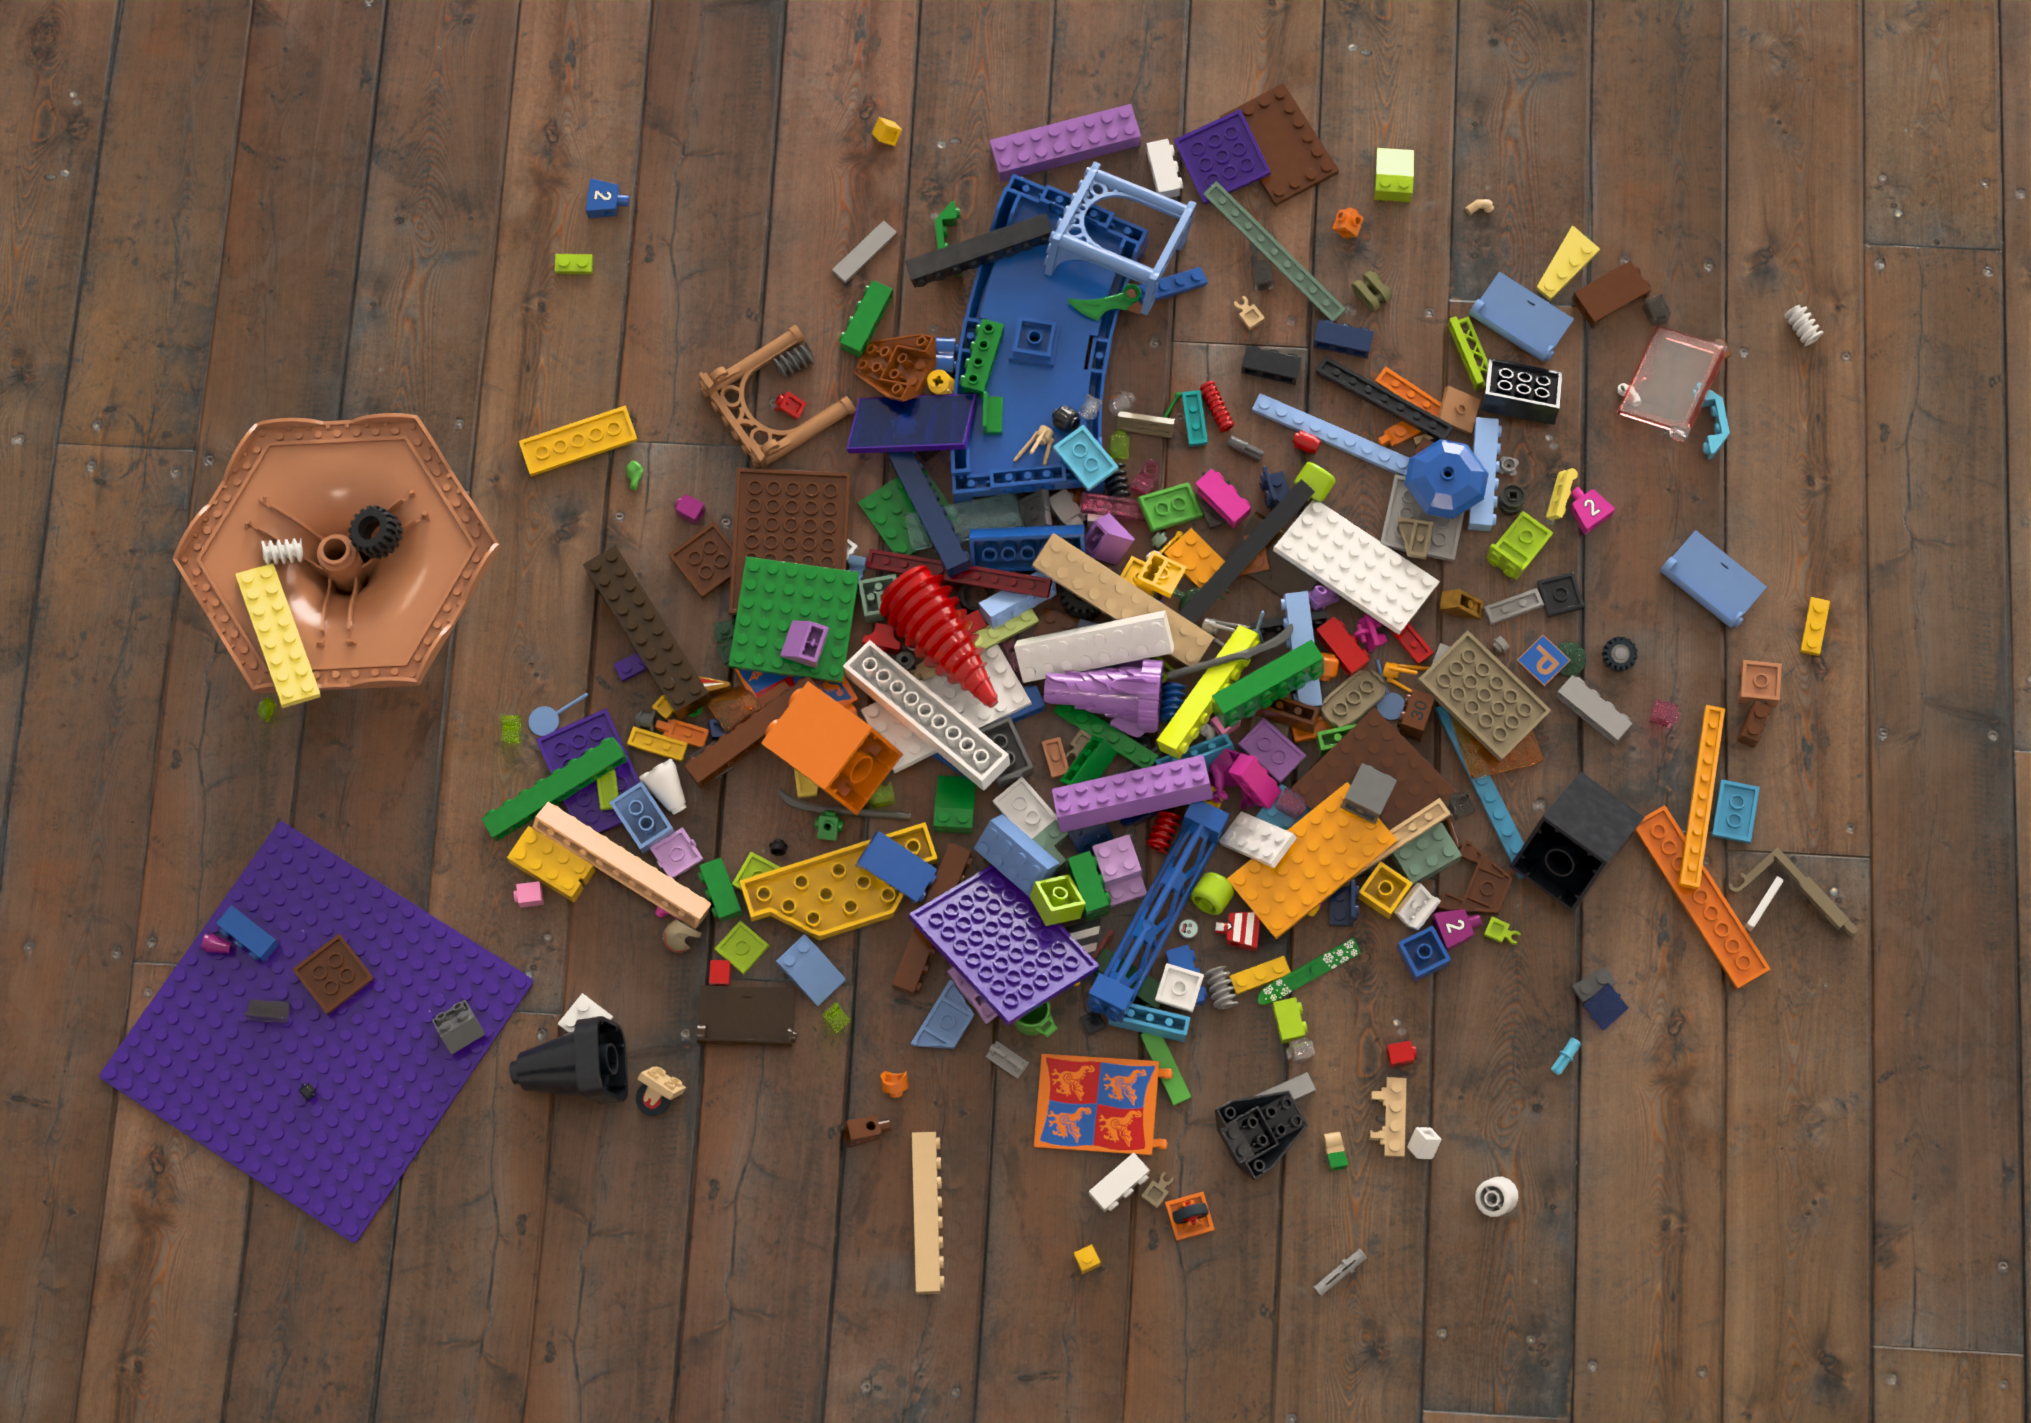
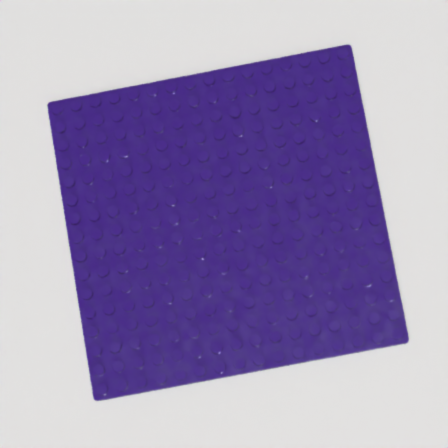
M280 821L101 1071L99 1077L347 1240L356 1243L533 985V979L285 822ZM231 905L279 943V946L265 962L260 959L258 961L254 960L248 955L250 952L245 947L240 949L233 943L234 938L231 936L226 938L218 931L220 927L216 923ZM211 933L228 942H232L229 954L205 952V950L201 949L204 935H210ZM340 933L375 980L327 1015L292 969ZM466 1000L483 1028L485 1035L451 1055L436 1030L432 1019L439 1013L451 1009L456 1003ZM301 1084H311L316 1090L314 1093L316 1098H312L310 1101L305 1099L298 1091L302 1086Z

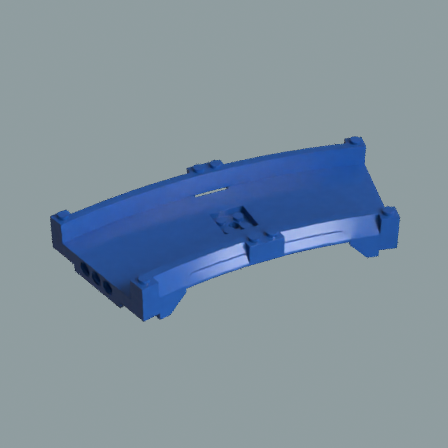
M1013 174L1008 185L1005 186L995 209L990 232L1046 213L1050 221L1052 231L1056 232L1057 222L1059 218L1063 219L1064 209L1066 205L1070 206L1072 195L1049 185L1044 187ZM1093 204L1087 210L1084 217V225L1089 237L1106 250L1135 262L1141 261L1148 245V230L1116 217L1114 212ZM1073 229L1069 233L1071 235H1078L1081 231ZM1049 244L1039 245L1029 251H1022L1012 257H1004L994 263H986L978 267L966 316L963 321L958 348L954 394H964L959 382L961 375H965L967 370L964 368L966 359L970 358L972 354L970 352L971 343L976 341L977 335H975L977 324L981 325L982 318L1004 324V335L986 389L988 397H1003L1002 435L983 434V398L978 397L967 449L951 450L954 507L973 505L972 497L1035 492L1041 489L1057 490L1084 487L1053 449L1054 445L1072 432L1065 433L1057 429L1052 422V413L1056 408L1063 405L1076 410L1081 419L1079 427L1084 425L1102 446L1101 427L1104 384L1110 360L1112 337L1120 309L1108 310L1101 316L1099 321H1096L1077 311L1070 305L1068 299L1089 300L1122 293L1124 287L1128 285L1130 278L1083 260L1064 261L1057 265L1052 276L1045 274L1046 266L1044 265L1045 258L1048 255L1046 250ZM1092 336L1094 338L1087 370L1084 369L1089 337ZM1033 337L1039 338L1037 342H1033L1030 339ZM953 403L951 442L960 441L968 403ZM1041 425L1053 430L1052 438L1054 441L1051 445L1046 466H1043L1047 443L1045 445L1039 444L1033 454L1029 453L1036 441L1030 445L1016 462L1013 461ZM1104 480L1090 491L1085 488V495L1104 493Z

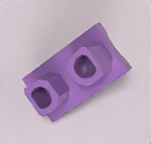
M1318 585L1308 592L1309 600L1311 601L1310 607L1316 612L1323 611L1327 605L1336 603L1340 599L1337 593L1327 586Z

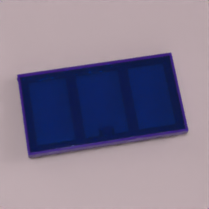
M977 393L925 395L904 402L887 397L859 398L847 451L849 454L967 449L978 395Z

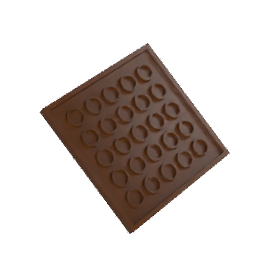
M1375 708L1291 787V790L1313 810L1346 782L1351 785L1362 763L1372 766L1374 769L1388 774L1397 780L1379 817L1388 830L1396 827L1439 798L1444 803L1456 791ZM1379 862L1374 866L1370 867L1369 870L1373 872L1379 864Z

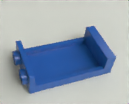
M880 831L874 834L855 864L859 869H865L911 899L910 902L913 904L917 901H922L927 893L924 891L928 884L931 885L937 877L935 875L937 871L935 867Z

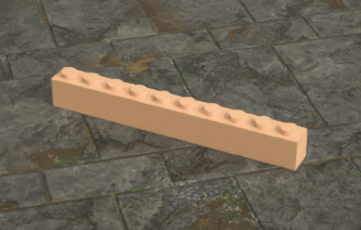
M547 802L535 817L532 828L695 930L708 914L711 903L705 898L698 896L689 888L682 886L673 878L666 876L658 871L657 868L650 866L642 861L641 858L634 856L623 847L610 841L606 836H602L594 831L590 826H586L578 821L574 816L565 813L558 806Z

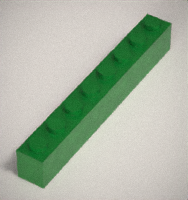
M606 738L596 748L586 750L580 758L570 760L564 768H558L551 773V776L535 782V786L520 791L514 799L504 801L498 809L488 811L485 817L482 818V821L491 837L498 842L535 819L547 802L556 806L627 762L628 758L615 738Z

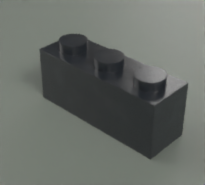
M1246 346L1241 373L1296 385L1301 358L1295 354H1282L1277 350L1268 351L1258 346Z

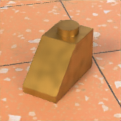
M1461 589L1443 591L1440 610L1451 616L1480 620L1482 619L1484 601Z

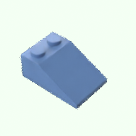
M642 781L609 802L642 854L675 832Z
M805 934L776 960L777 966L818 1007L846 981L845 977Z

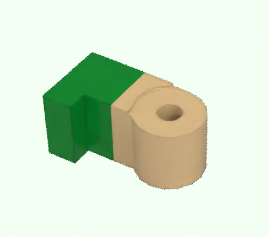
M1340 1131L1323 1134L1329 1170L1335 1171L1348 1168L1349 1164Z

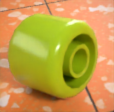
M1308 462L1294 480L1293 486L1302 479L1315 491L1307 501L1323 502L1336 480L1320 466Z
M1213 872L1205 873L1191 892L1193 903L1200 910L1210 915H1220L1234 896L1232 884L1225 877Z

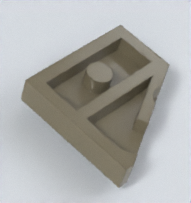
M1397 516L1407 557L1426 560L1434 523Z

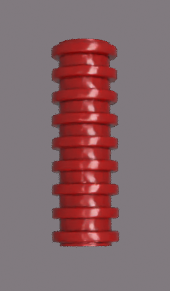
M1214 381L1205 382L1199 389L1202 392V396H1204V400L1207 402L1209 411L1212 412L1211 415L1219 427L1218 430L1220 432L1228 431L1234 426V422L1229 416L1230 413L1227 411V407L1224 406L1223 398L1220 396V392L1217 391L1218 388L1215 386Z

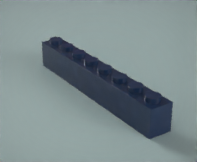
M886 452L949 578L970 569L969 561H971L967 550H962V540L959 535L955 536L953 532L955 527L952 521H947L945 517L948 515L943 505H939L938 501L940 499L936 490H931V480L928 475L924 476L922 472L924 467L921 461H916L915 456H917L916 452Z

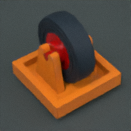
M1204 1192L1165 1202L1176 1242L1215 1231Z

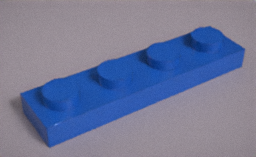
M1201 267L1160 278L1155 301L1206 286L1208 281ZM1145 284L1137 285L1141 290L1139 299L1141 305L1143 304L1147 288Z

